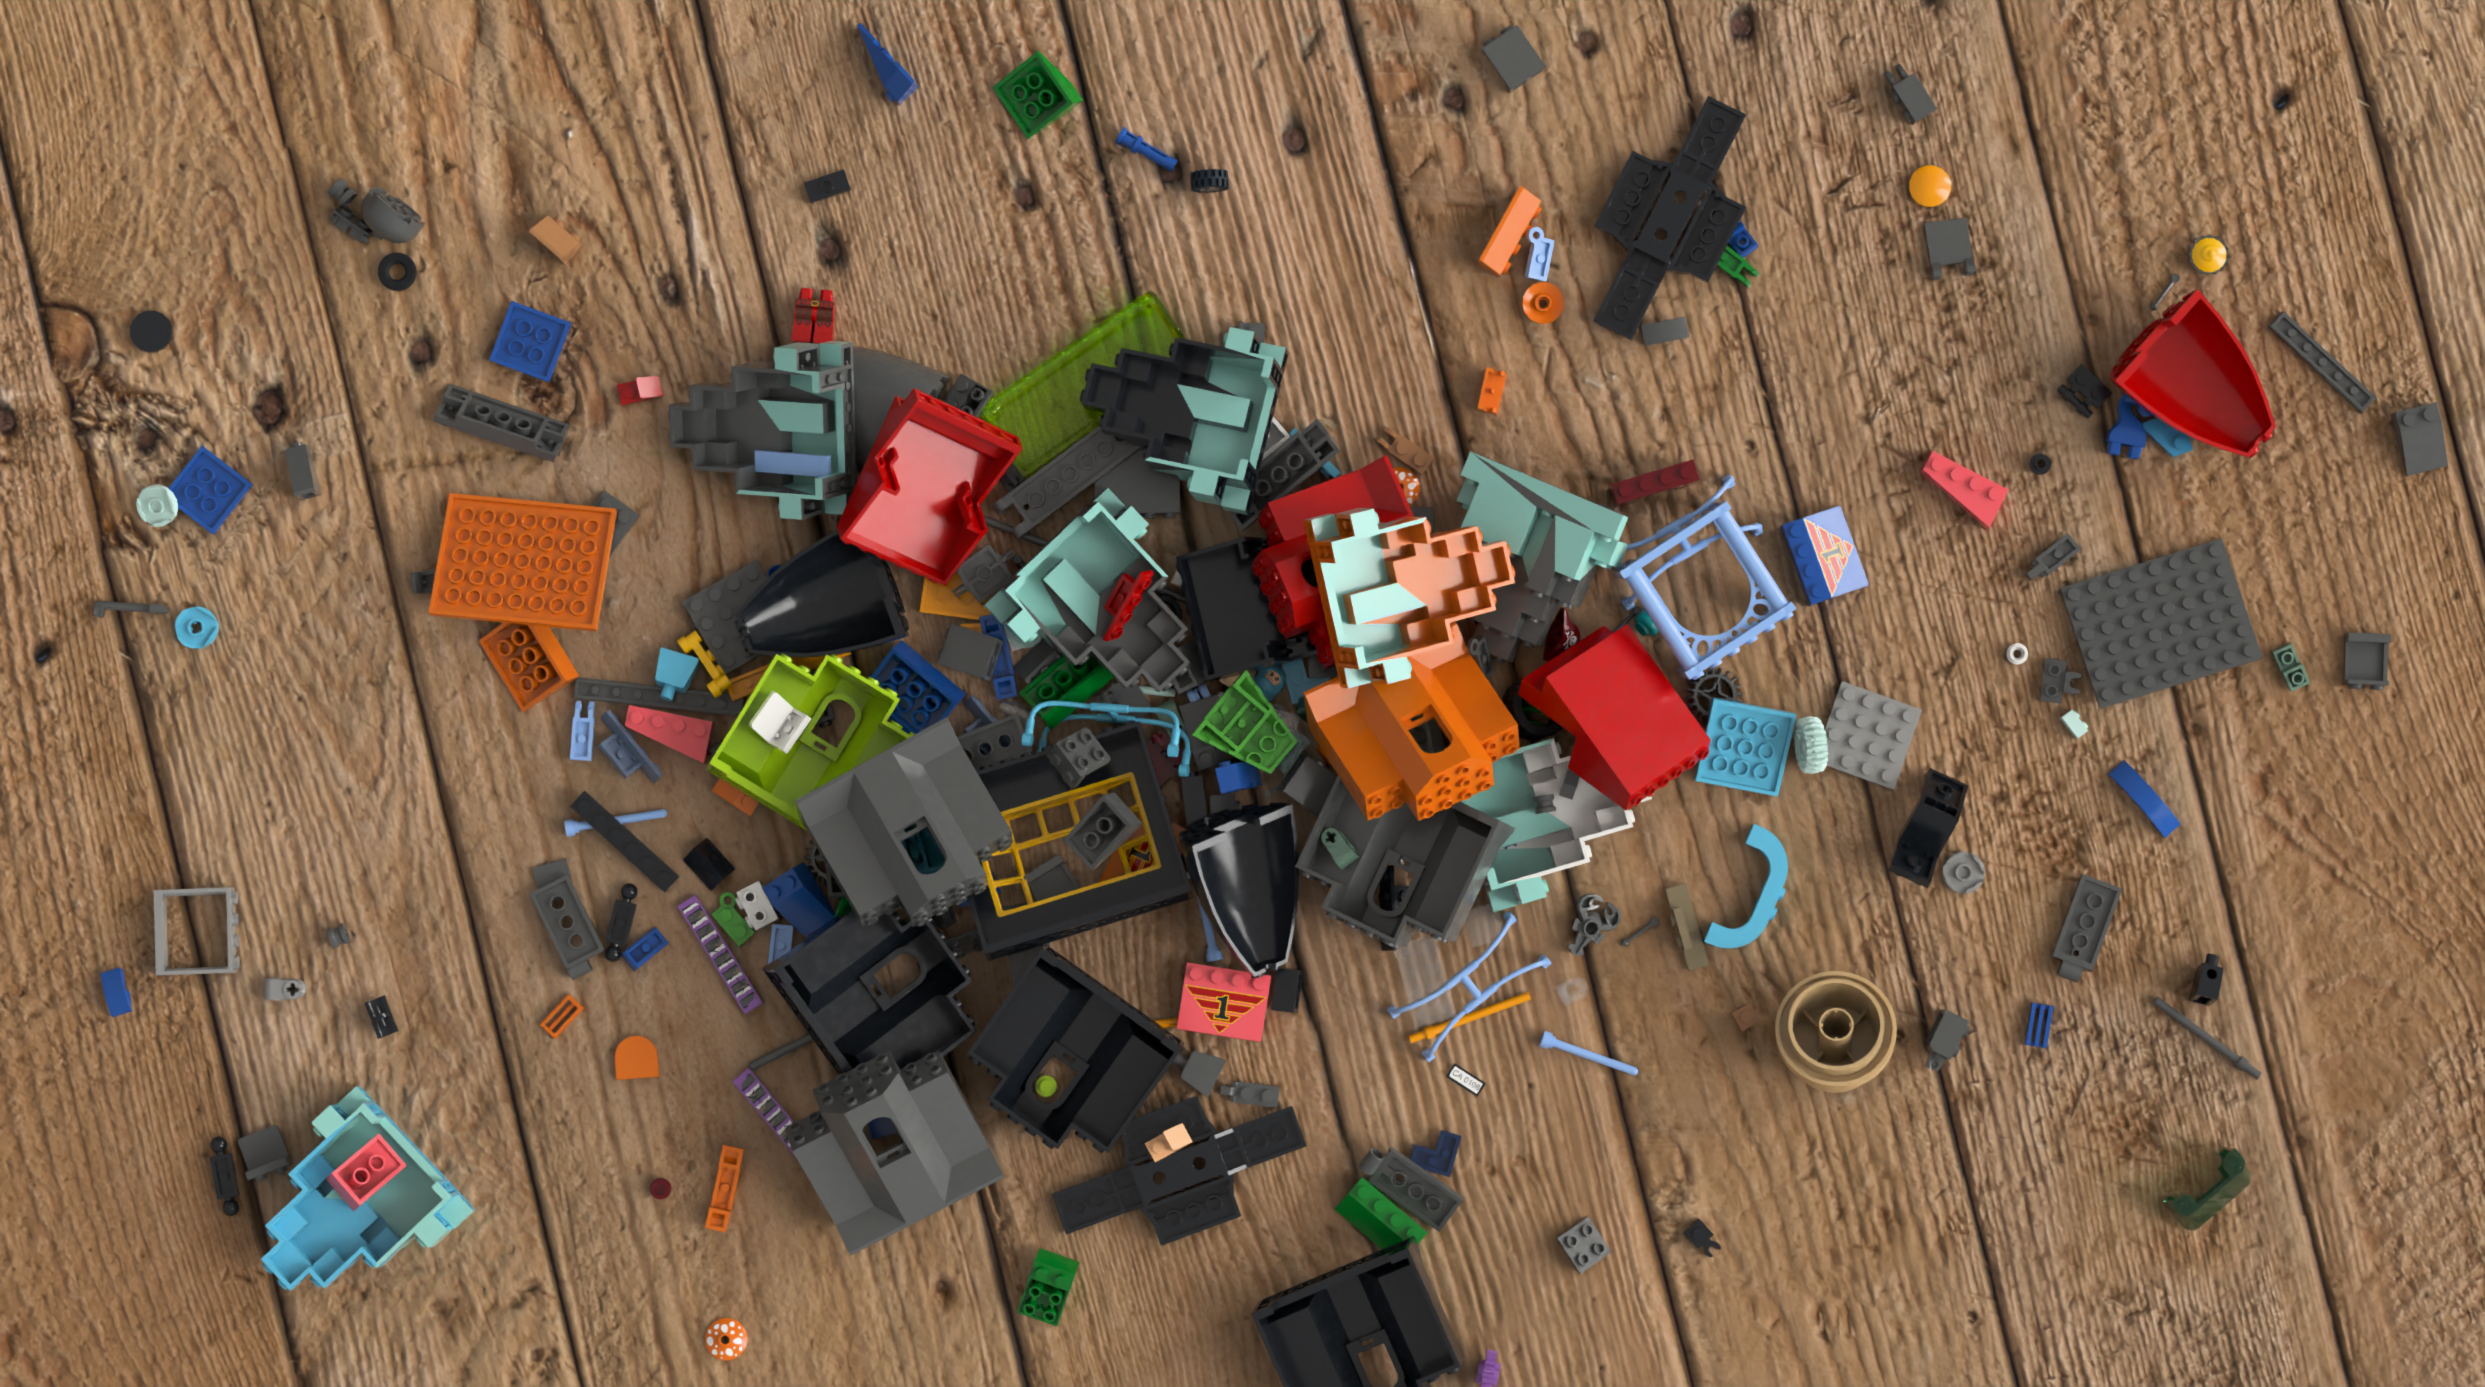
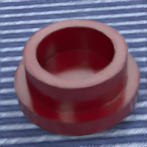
M665 1178L655 1179L650 1185V1192L656 1199L667 1198L672 1190L670 1182Z

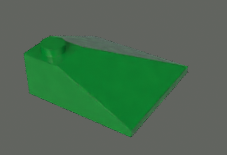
M1040 51L1035 52L992 87L1027 139L1032 138L1083 101L1073 84Z

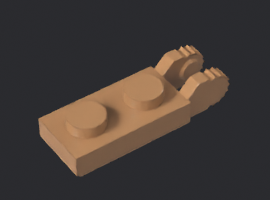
M1384 426L1382 429L1384 433L1394 438L1395 441L1392 445H1389L1381 437H1376L1374 441L1387 449V452L1423 475L1435 457L1401 434L1398 435L1387 426Z

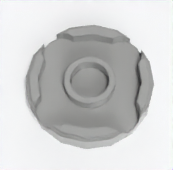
M1957 852L1945 861L1942 867V878L1945 885L1951 891L1958 894H1968L1976 891L1982 885L1985 868L1982 861L1976 855L1969 852Z

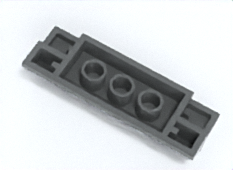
M452 384L448 386L443 395L442 403L434 415V422L554 462L556 457L560 456L570 424Z
M1316 419L1302 432L1298 431L1262 461L1249 515L1229 511L1231 513L1230 516L1242 531L1258 520V514L1268 502L1287 496L1341 451L1335 438L1331 436L1319 419Z

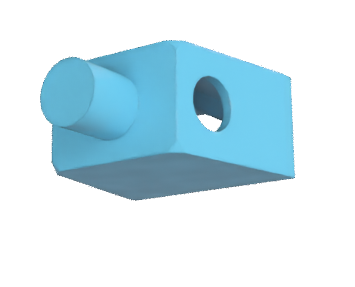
M661 647L655 676L656 685L663 688L660 698L672 701L675 691L685 694L700 669V659Z

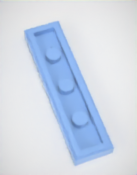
M755 450V472L821 477L831 474V455Z

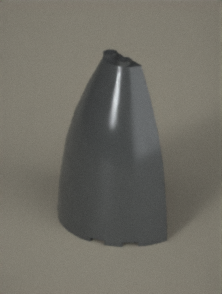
M853 346L856 467L862 471L895 396L906 399L913 388L939 399L951 378L950 376L921 363L884 351Z

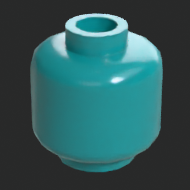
M1645 609L1636 615L1635 628L1641 635L1652 637L1659 632Z

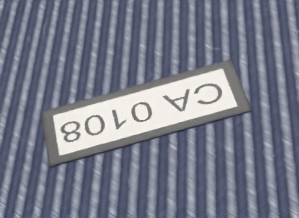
M1455 1063L1446 1076L1477 1097L1486 1084Z

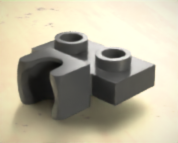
M2045 658L2040 701L2061 704L2063 693L2079 695V690L2072 688L2070 682L2074 679H2081V673L2067 672V661Z

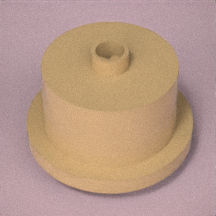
M1843 971L1818 973L1796 984L1784 997L1778 1009L1775 1024L1777 1048L1787 1067L1811 1087L1832 1093L1853 1090L1877 1076L1892 1056L1897 1034L1895 1014L1884 993L1867 979Z

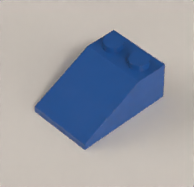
M805 862L791 868L762 887L772 906L804 937L809 936L824 926L836 914Z

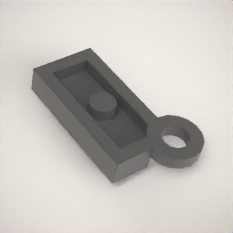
M1477 635L1474 639H1469L1467 652L1472 656L1488 680L1495 671L1485 636Z

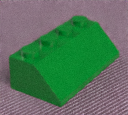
M1089 653V659L1082 665H1070L1062 656L1021 690L1019 694L1031 709L1045 701L1057 700L1084 703L1108 683L1113 676L1107 669H1103ZM1048 706L1038 710L1036 715L1052 730L1077 708Z
M1362 1176L1334 1208L1381 1249L1415 1236L1417 1244H1419L1428 1233Z

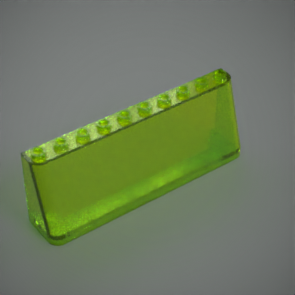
M1148 291L988 400L980 416L984 421L1019 437L1023 449L1012 463L1022 477L1026 475L1029 477L1038 471L1037 467L1043 463L1047 465L1055 459L1056 454L1061 451L1063 453L1072 446V443L1082 439L1091 430L1099 426L1100 417L1105 413L1085 409L1081 404L1082 402H1080L1081 391L1085 389L1087 383L1085 381V374L1087 369H1090L1091 363L1116 368L1115 357L1117 353L1120 354L1121 348L1170 358L1169 348L1171 343H1174L1175 337L1185 339V337L1154 292Z

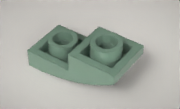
M2289 642L2271 651L2275 663L2291 692L2310 683L2304 666L2300 663L2292 643Z

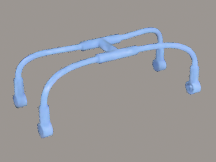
M1729 474L1723 477L1724 485L1697 510L1656 531V534L1629 544L1627 550L1640 547L1658 538L1661 539L1672 532L1676 533L1681 530L1680 527L1691 522L1694 517L1706 510L1726 489L1735 486L1734 477ZM1758 522L1740 527L1742 532L1751 530L1755 537L1763 533L1762 525ZM1718 533L1692 546L1687 538L1680 542L1683 551L1671 557L1670 561L1658 568L1648 579L1652 582L1664 570L1706 548L1711 542L1723 538L1722 535ZM1635 593L1631 597L1628 596L1621 600L1627 611L1635 607L1634 600L1637 598Z
M1510 911L1503 915L1506 923L1486 951L1446 981L1443 987L1414 1003L1400 1008H1396L1392 1004L1386 1009L1395 1019L1400 1013L1418 1007L1441 995L1446 990H1450L1460 981L1474 998L1463 1006V1009L1449 1022L1430 1050L1427 1047L1421 1052L1428 1062L1435 1058L1433 1055L1435 1050L1460 1018L1485 1001L1498 990V987L1529 970L1540 966L1546 969L1551 965L1550 960L1543 954L1537 959L1538 962L1510 973L1495 984L1492 983L1482 992L1471 981L1468 975L1479 967V964L1498 945L1509 927L1517 921Z

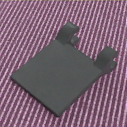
M1960 218L1924 223L1932 280L1941 279V266L1964 263L1966 276L1974 275L1976 269L1972 256L1967 219Z

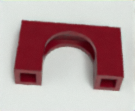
M1689 460L1613 483L1608 490L1615 509L1635 503L1636 500L1652 494L1695 485L1700 479L1694 460Z

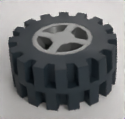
M1203 169L1190 173L1191 191L1215 193L1229 189L1227 170Z

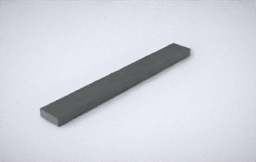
M587 678L575 679L573 699L732 716L740 714L744 707L745 697L733 702L728 693H723L716 699L709 691L688 689L685 694L675 691L672 701H666L660 698L663 688L659 686Z

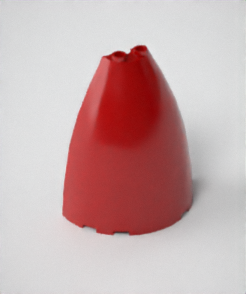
M2198 289L2183 296V301H2179L2177 304L2173 303L2163 311L2162 319L2158 318L2156 321H2152L2132 341L2119 357L2118 361L2120 363L2112 368L2109 380L2135 403L2176 431L2220 450L2252 458L2259 451V443L2261 441L2263 443L2267 442L2273 435L2271 432L2276 428L2268 399L2257 372L2241 343Z

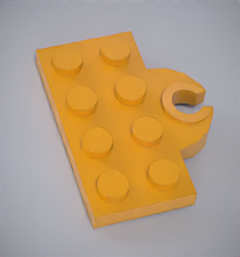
M957 572L946 586L940 583H933L924 577L920 612L979 620L981 616L990 615V612L983 604L992 595L980 603L969 591H966L957 598L952 590L963 584Z

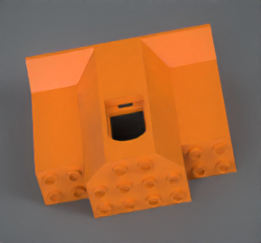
M1455 621L1450 623L1454 631V644L1407 656L1412 666L1411 678L1390 684L1371 682L1348 689L1340 687L1337 676L1303 692L1309 731L1368 821L1378 818L1392 809H1397L1405 803L1418 821L1430 818L1433 814L1443 809H1448L1462 800L1469 799L1472 795L1488 790L1494 785L1492 763L1520 749L1517 722L1472 656L1468 654L1467 647ZM1421 714L1423 716L1413 722L1411 718ZM1431 719H1435L1449 740L1450 745L1441 752L1426 753L1420 749L1408 730Z

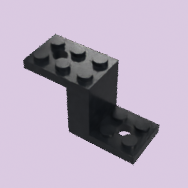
M1929 768L1920 798L1899 834L1889 871L1897 876L1913 881L1917 885L1929 887L1938 857L1959 821L1969 785Z

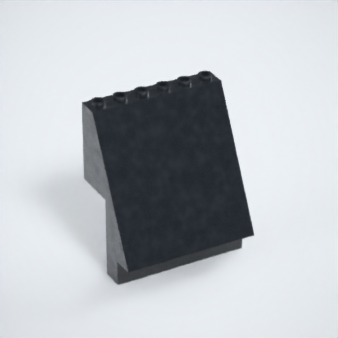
M1267 536L1262 538L1241 537L1176 557V569L1182 580L1181 590L1186 597V610L1192 622L1191 631L1197 643L1196 652L1201 659V673L1206 681H1215L1241 675L1245 670L1249 673L1317 657V649L1309 640V631L1285 639L1284 635L1279 632L1276 616L1269 609L1270 602L1261 591L1260 579L1252 570V561L1261 550L1269 547L1266 540ZM1311 559L1302 564L1301 571L1306 582L1318 588L1314 565Z

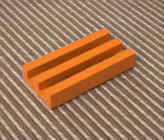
M568 994L540 1023V1026L556 1039L584 1010V1007ZM568 1001L572 1002L550 1027L546 1025ZM576 1006L578 1009L554 1033L552 1030Z

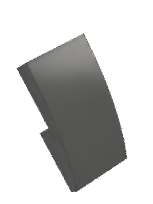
M1686 316L1641 325L1645 346L1689 338Z

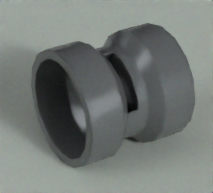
M343 178L335 182L327 192L332 198L338 200V204L341 207L348 206L358 195L347 186V182Z

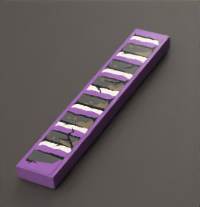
M694 895L677 907L744 1014L763 1004L760 996L698 897Z
M750 1068L746 1069L732 1082L794 1155L785 1128L790 1126L794 1120Z

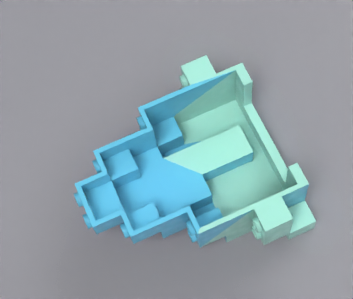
M356 1086L338 1104L329 1105L311 1122L315 1126L313 1128L314 1132L322 1138L324 1136L326 1139L288 1174L291 1177L290 1182L297 1189L301 1188L302 1191L265 1225L268 1229L266 1231L273 1240L278 1239L279 1242L261 1258L264 1263L262 1266L269 1274L274 1273L278 1277V1284L285 1290L287 1288L289 1290L295 1289L309 1274L312 1276L310 1278L317 1287L327 1288L363 1255L365 1256L363 1260L371 1268L373 1266L379 1268L384 1266L414 1238L424 1248L426 1246L428 1248L436 1246L476 1209L360 1086ZM377 1134H380L407 1166L353 1211L326 1178Z

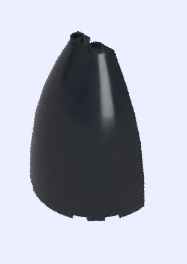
M838 530L800 551L778 568L735 614L737 621H735L736 628L739 633L743 632L745 638L742 641L743 648L746 653L749 652L751 654L768 656L785 654L788 657L801 658L831 656L832 654L841 655L876 647L909 635L907 631L909 630L908 621L905 616H902V613H905V608L888 563L873 553L863 552L855 545L844 543L840 539Z
M1270 802L1269 805L1259 807L1258 803L1243 805L1241 806L1242 810H1221L1191 822L1186 826L1185 831L1179 833V841L1187 870L1200 904L1216 933L1233 956L1248 971L1251 978L1263 976L1266 969L1268 971L1279 969L1281 965L1288 962L1294 934L1299 889V869L1295 867L1298 861L1297 834L1293 805L1290 803Z

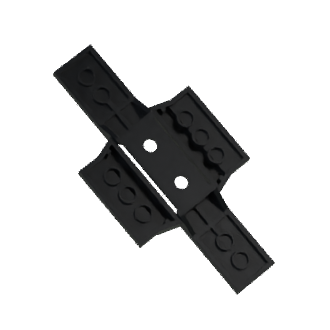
M1708 96L1674 163L1651 160L1632 151L1594 227L1612 235L1628 253L1593 322L1632 340L1666 272L1690 274L1706 283L1709 282L1746 210V206L1727 198L1712 183L1746 114ZM1669 173H1670L1671 176H1670V178H1669L1667 184L1665 185V187H1664V189H1663V191H1662V193H1661V195H1660V197H1659V199H1658V201H1657V203H1656V205H1655V207H1654V209H1653V211H1652V213H1651V215H1650V217H1649V219H1648V221H1647L1645 227L1643 228V230H1642V232H1641V234H1640L1638 240L1635 241L1636 238H1637V236H1638V234H1639V232H1640V230H1641V228H1642V226H1643V224H1644V222H1645V220H1646V218H1647V216H1648V214H1649V212H1650V210H1651V208H1652V206H1653V204H1654V202L1656 201V199H1657V197H1658V195H1659V193H1660V191H1661V189H1662V187H1663V185H1664V183H1665V181H1666V179H1667V177H1668V175H1669ZM1707 190L1676 253L1674 254L1671 260L1670 255L1673 249L1675 248L1696 204L1698 203L1703 191ZM1678 191L1686 194V200L1682 203L1674 200V194ZM1657 229H1664L1667 232V237L1664 240L1660 241L1655 238L1654 233Z
M1198 1095L1131 1120L1121 1134L1125 1150L1124 1168L1053 1193L1052 1197L1066 1235L1140 1208L1154 1225L1162 1246L1241 1217L1234 1197L1233 1173L1301 1149L1307 1145L1292 1106L1218 1133L1204 1115ZM1183 1123L1193 1142L1210 1137L1208 1141L1170 1154L1156 1163L1151 1161L1140 1166L1134 1165L1152 1158L1145 1145L1146 1142ZM1195 1158H1204L1206 1165L1203 1169L1198 1170L1193 1166ZM1156 1172L1164 1173V1183L1156 1184L1153 1181V1175ZM1219 1175L1223 1176L1221 1178L1215 1179L1213 1181L1204 1183L1202 1185L1196 1186L1194 1188L1185 1190L1183 1192L1177 1193L1175 1195L1166 1197L1164 1199L1149 1204L1151 1200H1154L1156 1198L1176 1192L1178 1190L1195 1185L1197 1183L1203 1182L1205 1180L1214 1178Z

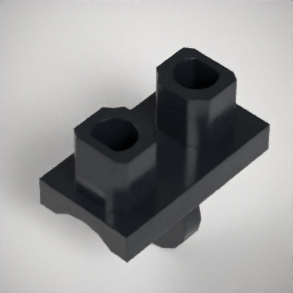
M385 995L364 1003L378 1039L399 1031Z

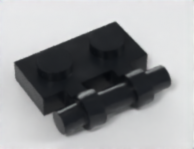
M2082 364L2066 379L2072 386L2067 389L2062 384L2057 389L2063 395L2062 398L2065 401L2068 400L2076 408V411L2079 414L2082 413L2087 419L2093 414L2088 406L2092 404L2097 409L2112 394ZM2076 391L2086 398L2083 402L2074 395Z

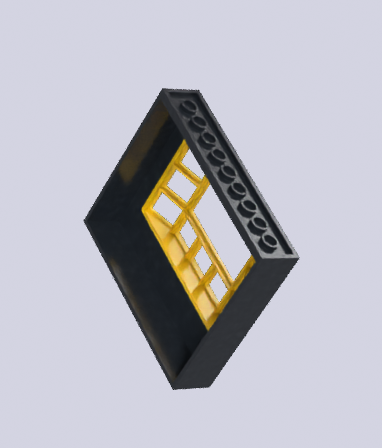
M1128 721L1123 724V727L1116 729L1115 727H1108L1102 730L1103 733L1094 735L1110 756V761L1108 764L1086 775L1080 784L1073 789L1063 780L1061 774L1047 757V754L1053 747L1052 745L1042 748L1041 752L1035 754L1033 752L1020 755L1021 758L1015 760L1012 758L1000 761L999 765H984L979 768V771H976L1011 831V820L1035 813L1042 833L1041 837L1017 844L1012 832L1013 843L1010 844L1011 846L1003 852L998 850L991 854L992 856L1012 853L1018 872L1016 877L993 880L988 860L980 862L987 875L988 885L985 886L986 889L977 895L974 893L969 895L968 900L984 954L988 961L1194 898L1140 721ZM1129 781L1136 804L1129 807V809L1133 813L1139 811L1145 834L1127 843H1123L1118 848L1125 875L1033 902L1027 879L1023 877L1025 872L1019 851L1067 836L1080 822L1075 805L1076 800L1099 793L1101 796L1108 794V790ZM1066 803L1069 804L1075 825L1049 834L1042 811ZM1148 841L1154 865L1131 873L1125 853L1126 850ZM1020 883L1027 905L1015 909L1002 910L996 887Z

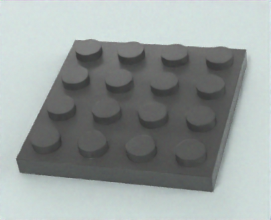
M757 560L682 601L706 645L715 657L717 664L722 667L726 675L761 656L760 654L745 652L742 641L745 639L743 632L739 633L735 625V621H737L736 612L767 580Z

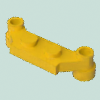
M695 630L686 637L682 636L677 642L686 654L692 650L695 651L713 678L707 684V687L717 699L732 683L719 664L715 666L713 663L716 659L711 651H705L701 646L700 642L703 640Z

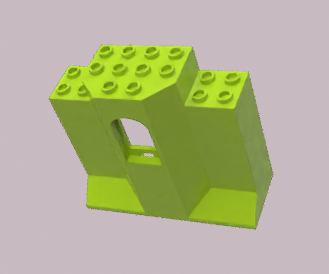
M776 654L705 770L806 830L799 818L795 800L915 734L912 732L907 734L902 731L903 727L894 721H891V723L887 721L900 701L897 698L898 694L889 688L884 690L879 687V682L871 677L866 679L861 676V671L851 665L848 668L843 665V660L836 655H826L812 676L810 674L811 671L805 666L800 665L797 667L791 663L793 660L787 655L781 654L779 656ZM772 691L778 693L793 708L811 718L787 754L771 746L749 726L751 719ZM833 700H842L853 708L855 717L836 748L811 732L827 705ZM815 741L827 747L826 750L823 751L815 746Z

